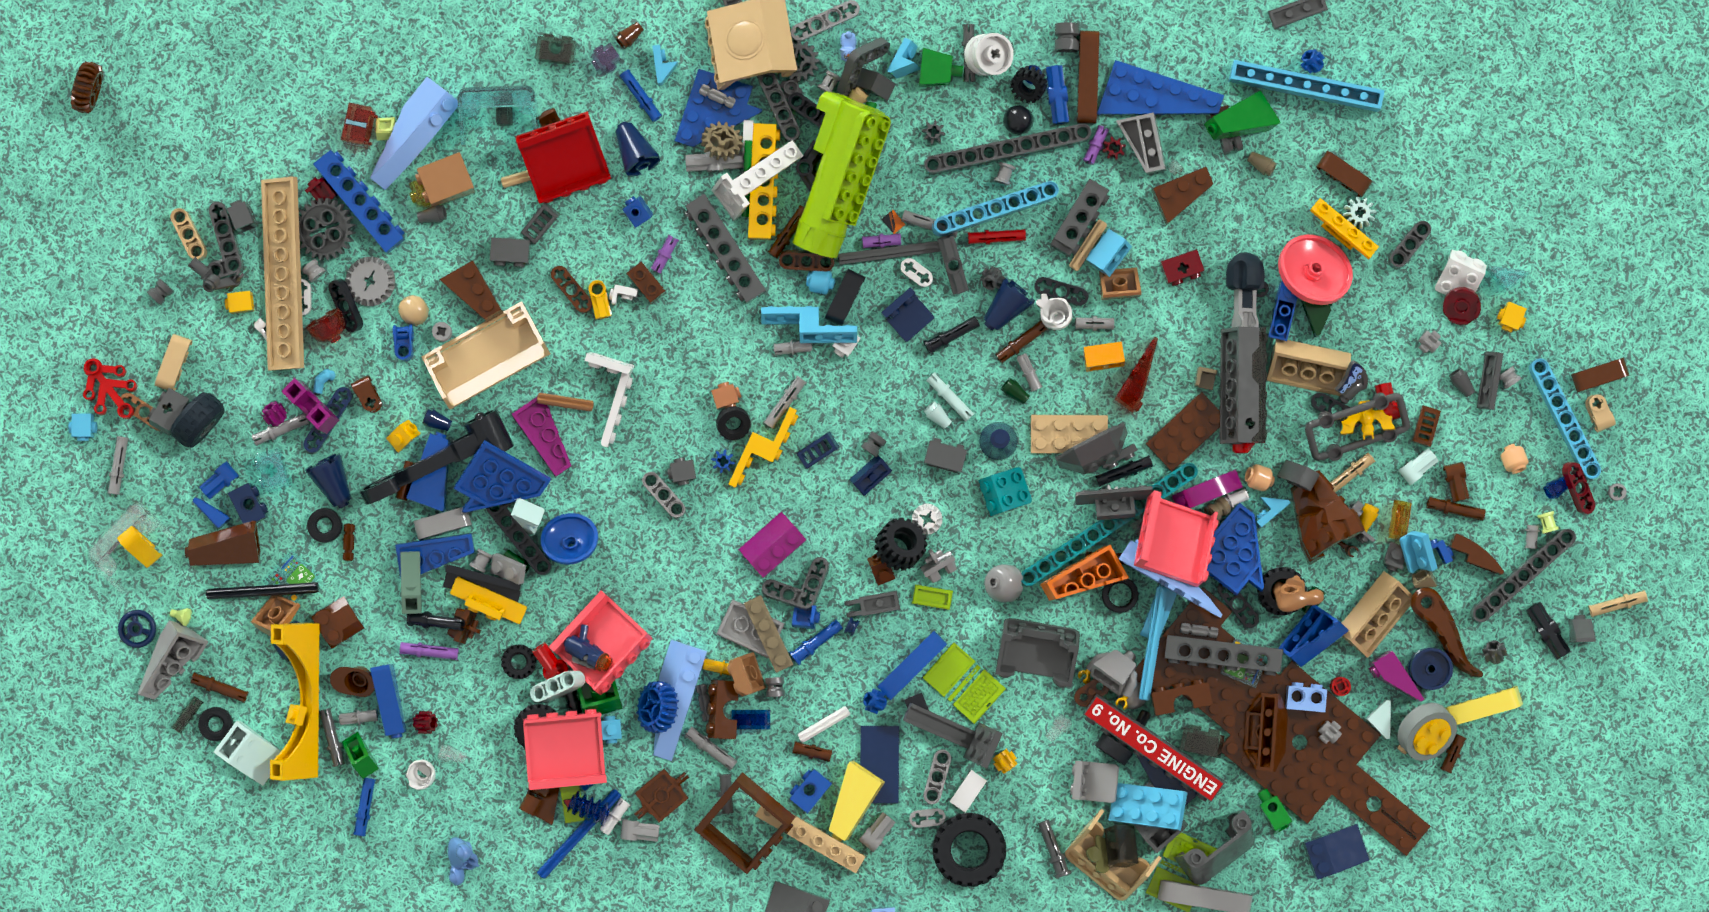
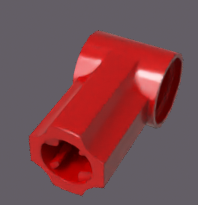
M1391 382L1374 386L1376 394L1384 393L1389 395L1393 393ZM1389 402L1388 407L1383 412L1388 416H1392V420L1400 419L1397 402Z
M545 642L532 651L543 667L542 672L546 680L568 671L566 662L562 659H557Z

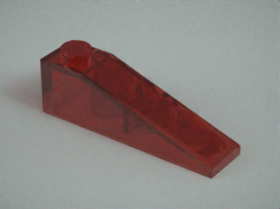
M1157 337L1152 339L1112 401L1130 414L1134 411L1138 412L1143 405L1141 399L1144 395L1155 353Z

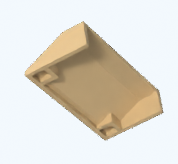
M522 301L503 311V314L491 321H485L421 356L442 399L449 409L460 405L551 354Z

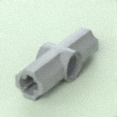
M743 151L739 152V155L735 154L734 159L728 156L726 161H724L723 157L716 160L715 155L709 157L710 152H706V154L685 155L687 172H712V170L722 172L725 169L744 168Z

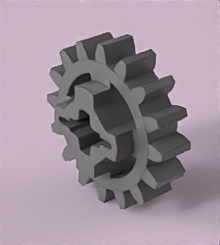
M798 40L796 45L792 41L793 49L796 50L794 53L795 60L798 59L800 53L803 61L799 69L796 62L797 71L790 75V80L796 77L797 81L800 82L801 78L804 77L805 81H808L807 76L814 77L813 70L818 71L819 69L815 65L820 63L819 59H815L819 53L813 52L815 47L811 46L809 48L807 41L804 45L801 44L800 40ZM803 50L807 51L811 55V57L806 56L803 53ZM806 66H810L807 71L803 72Z

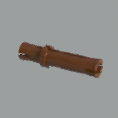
M799 205V208L783 231L777 234L776 241L767 251L774 258L777 259L785 246L790 244L789 240L796 232L799 219L805 207Z
M1040 320L1014 341H1009L1008 345L996 353L995 356L1003 364L1014 354H1019L1022 348L1047 331L1048 328Z
M1430 496L1426 505L1427 509L1443 512V514L1450 513L1480 521L1484 520L1486 509L1454 503L1450 499L1442 500Z
M197 672L193 673V679L190 681L191 684L203 687L208 692L214 691L243 703L246 702L249 694L248 691L215 680L212 676L209 678Z

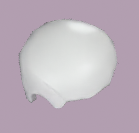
M422 759L416 760L409 765L406 776L410 787L422 790L433 784L436 773L433 765L427 760ZM418 770L425 774L426 777H420Z

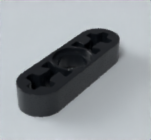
M1046 277L1038 278L1034 284L1035 291L1038 294H1047V297L1064 298L1068 303L1082 306L1088 301L1087 291L1080 287ZM1046 281V285L1050 287L1052 283H1055L1053 295L1049 294L1050 289L1045 288L1044 291H1041L1038 283ZM1057 287H1065L1067 294L1064 297H1059L1056 294ZM1070 288L1074 289L1072 292L1074 294L1082 292L1085 300L1082 299L1080 302H1077V298L1071 296V300L1067 299L1070 294Z
M343 279L331 281L328 287L345 329L348 332L361 330L363 320L346 281ZM344 301H346L349 306L347 311L343 307Z
M1316 393L1311 398L1312 407L1320 412L1325 411L1324 409L1326 408L1322 404L1319 407L1316 405L1315 398H1320V396L1323 397L1322 401L1327 404L1329 400L1332 401L1327 411L1331 414V408L1334 405H1339L1342 410L1351 408L1324 393ZM1358 422L1355 425V428L1360 426L1362 423Z
M1219 583L1217 586L1218 594L1243 626L1247 628L1255 627L1259 622V617L1243 595L1239 593L1228 601L1226 598L1230 596L1226 592H1221L1223 587ZM1237 598L1243 601V607L1240 610L1234 609L1232 605L1233 601ZM1248 607L1249 611H1246L1249 616L1254 615V623L1246 624V616L1242 614L1240 617L1238 613L1243 612Z

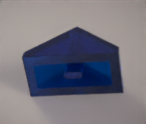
M732 710V720H737V729H770V710Z

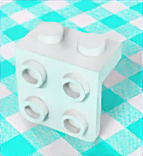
M1452 249L1447 264L1435 285V290L1444 295L1457 287H1466L1476 292L1485 275L1487 265L1479 259L1468 257L1462 251Z

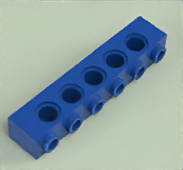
M329 150L313 165L387 254L405 240L403 237L404 231L399 225L394 226L391 223L393 218L386 210L384 212L381 211L378 207L381 203L374 195L370 197L366 191L369 189L362 180L358 183L354 178L357 174L350 166L347 168L342 163L344 158L339 152L334 153L332 150ZM335 167H341V173L338 176L332 175V170ZM348 181L353 182V188L350 191L344 189V185ZM359 196H364L366 199L365 203L361 206L357 205L356 199ZM371 211H377L378 213L375 220H369L368 214ZM384 225L390 227V231L386 235L380 233V229Z

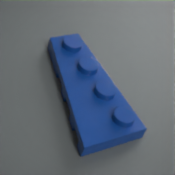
M472 533L395 545L400 577V552L420 551L421 574L475 552Z

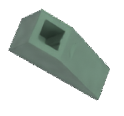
M420 551L400 552L402 614L421 613Z

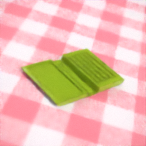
M953 643L922 678L945 697L976 661L957 644ZM977 665L947 698L950 702L980 670V666ZM984 669L953 705L975 724L1006 688Z
M1181 832L1167 844L1162 856L1177 862L1174 857L1180 852L1186 854L1192 849H1200L1208 856L1217 848ZM1161 860L1160 864L1186 875L1181 868ZM1157 866L1146 894L1158 898L1161 880L1196 884ZM1166 902L1186 912H1190L1192 907L1190 905Z

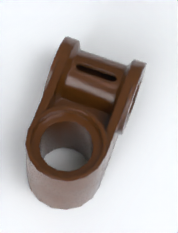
M366 375L351 383V386L363 408L371 413H375L381 409L382 402L375 385L371 383L370 376ZM370 399L376 401L373 408L368 406Z

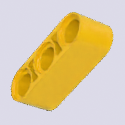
M130 526L117 537L120 544L146 568L163 556L154 548L155 545L134 526Z

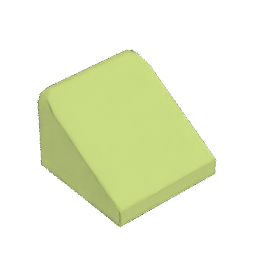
M395 117L376 118L377 141L390 138L395 125Z

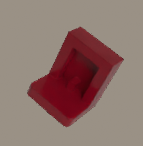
M324 177L312 179L307 184L309 187L305 190L306 193L310 192L317 202L318 198H323L325 202L326 198L332 200L338 195Z

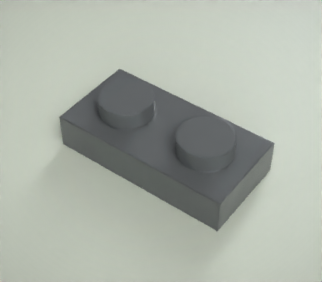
M1135 444L1122 449L1120 456L1114 462L1104 464L1102 468L1107 467L1110 470L1119 465L1117 461L1123 458L1127 461L1134 457V452L1138 450Z

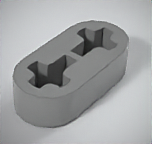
M940 808L913 811L909 816V821L916 828L939 826L944 823L946 816ZM938 811L943 817L939 819V822H936L935 819H928V816H933ZM919 813L920 817L926 816L927 820H921L918 825L916 821H912V818L916 816L915 814Z

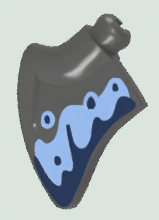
M1355 360L1349 363L1342 381L1335 388L1341 394L1339 399L1342 403L1348 404L1349 400H1352L1360 391L1367 389L1368 377L1365 369Z

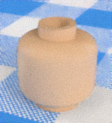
M1515 444L1506 446L1504 448L1505 451L1500 456L1505 470L1512 472V474L1524 471L1529 463L1524 448L1515 446Z
M1259 464L1249 467L1245 473V481L1248 487L1258 491H1266L1269 487L1273 486L1275 481L1272 470Z

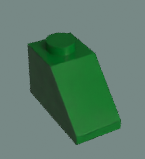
M359 732L342 741L352 766L362 779L379 769L375 758Z

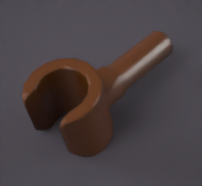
M1342 541L1337 543L1345 550L1349 557H1354L1350 554L1351 548L1359 551L1356 546H1349Z

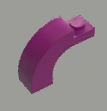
M1235 469L1172 495V498L1176 504L1193 508L1240 489L1243 486Z

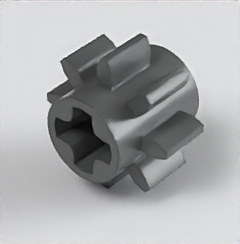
M936 120L931 125L926 122L928 128L922 129V132L926 133L924 140L930 139L931 145L935 140L941 143L939 137L945 136V133L941 132L944 125H936ZM932 128H936V132H939V134H935V137H932L931 133L928 132L932 131Z
M994 266L990 270L985 268L980 278L983 287L991 291L995 287L999 289L1005 279L1002 276L1001 270Z
M1496 640L1486 643V648L1482 649L1486 662L1490 661L1493 664L1503 662L1504 656L1508 655L1504 643Z

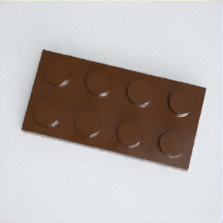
M1201 392L1155 434L1146 445L1172 472L1220 428V411Z

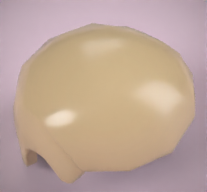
M407 296L399 303V315L408 325L413 324V326L423 324L428 318L429 308L426 302L419 296Z

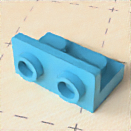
M1411 531L1399 539L1408 572L1413 573L1418 569L1434 571L1438 568L1428 534Z

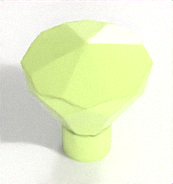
M185 608L178 611L172 609L170 611V617L176 618L181 625L187 626L192 615L191 609Z

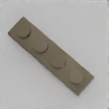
M757 596L745 602L744 606L775 672L777 673L794 665L762 596Z

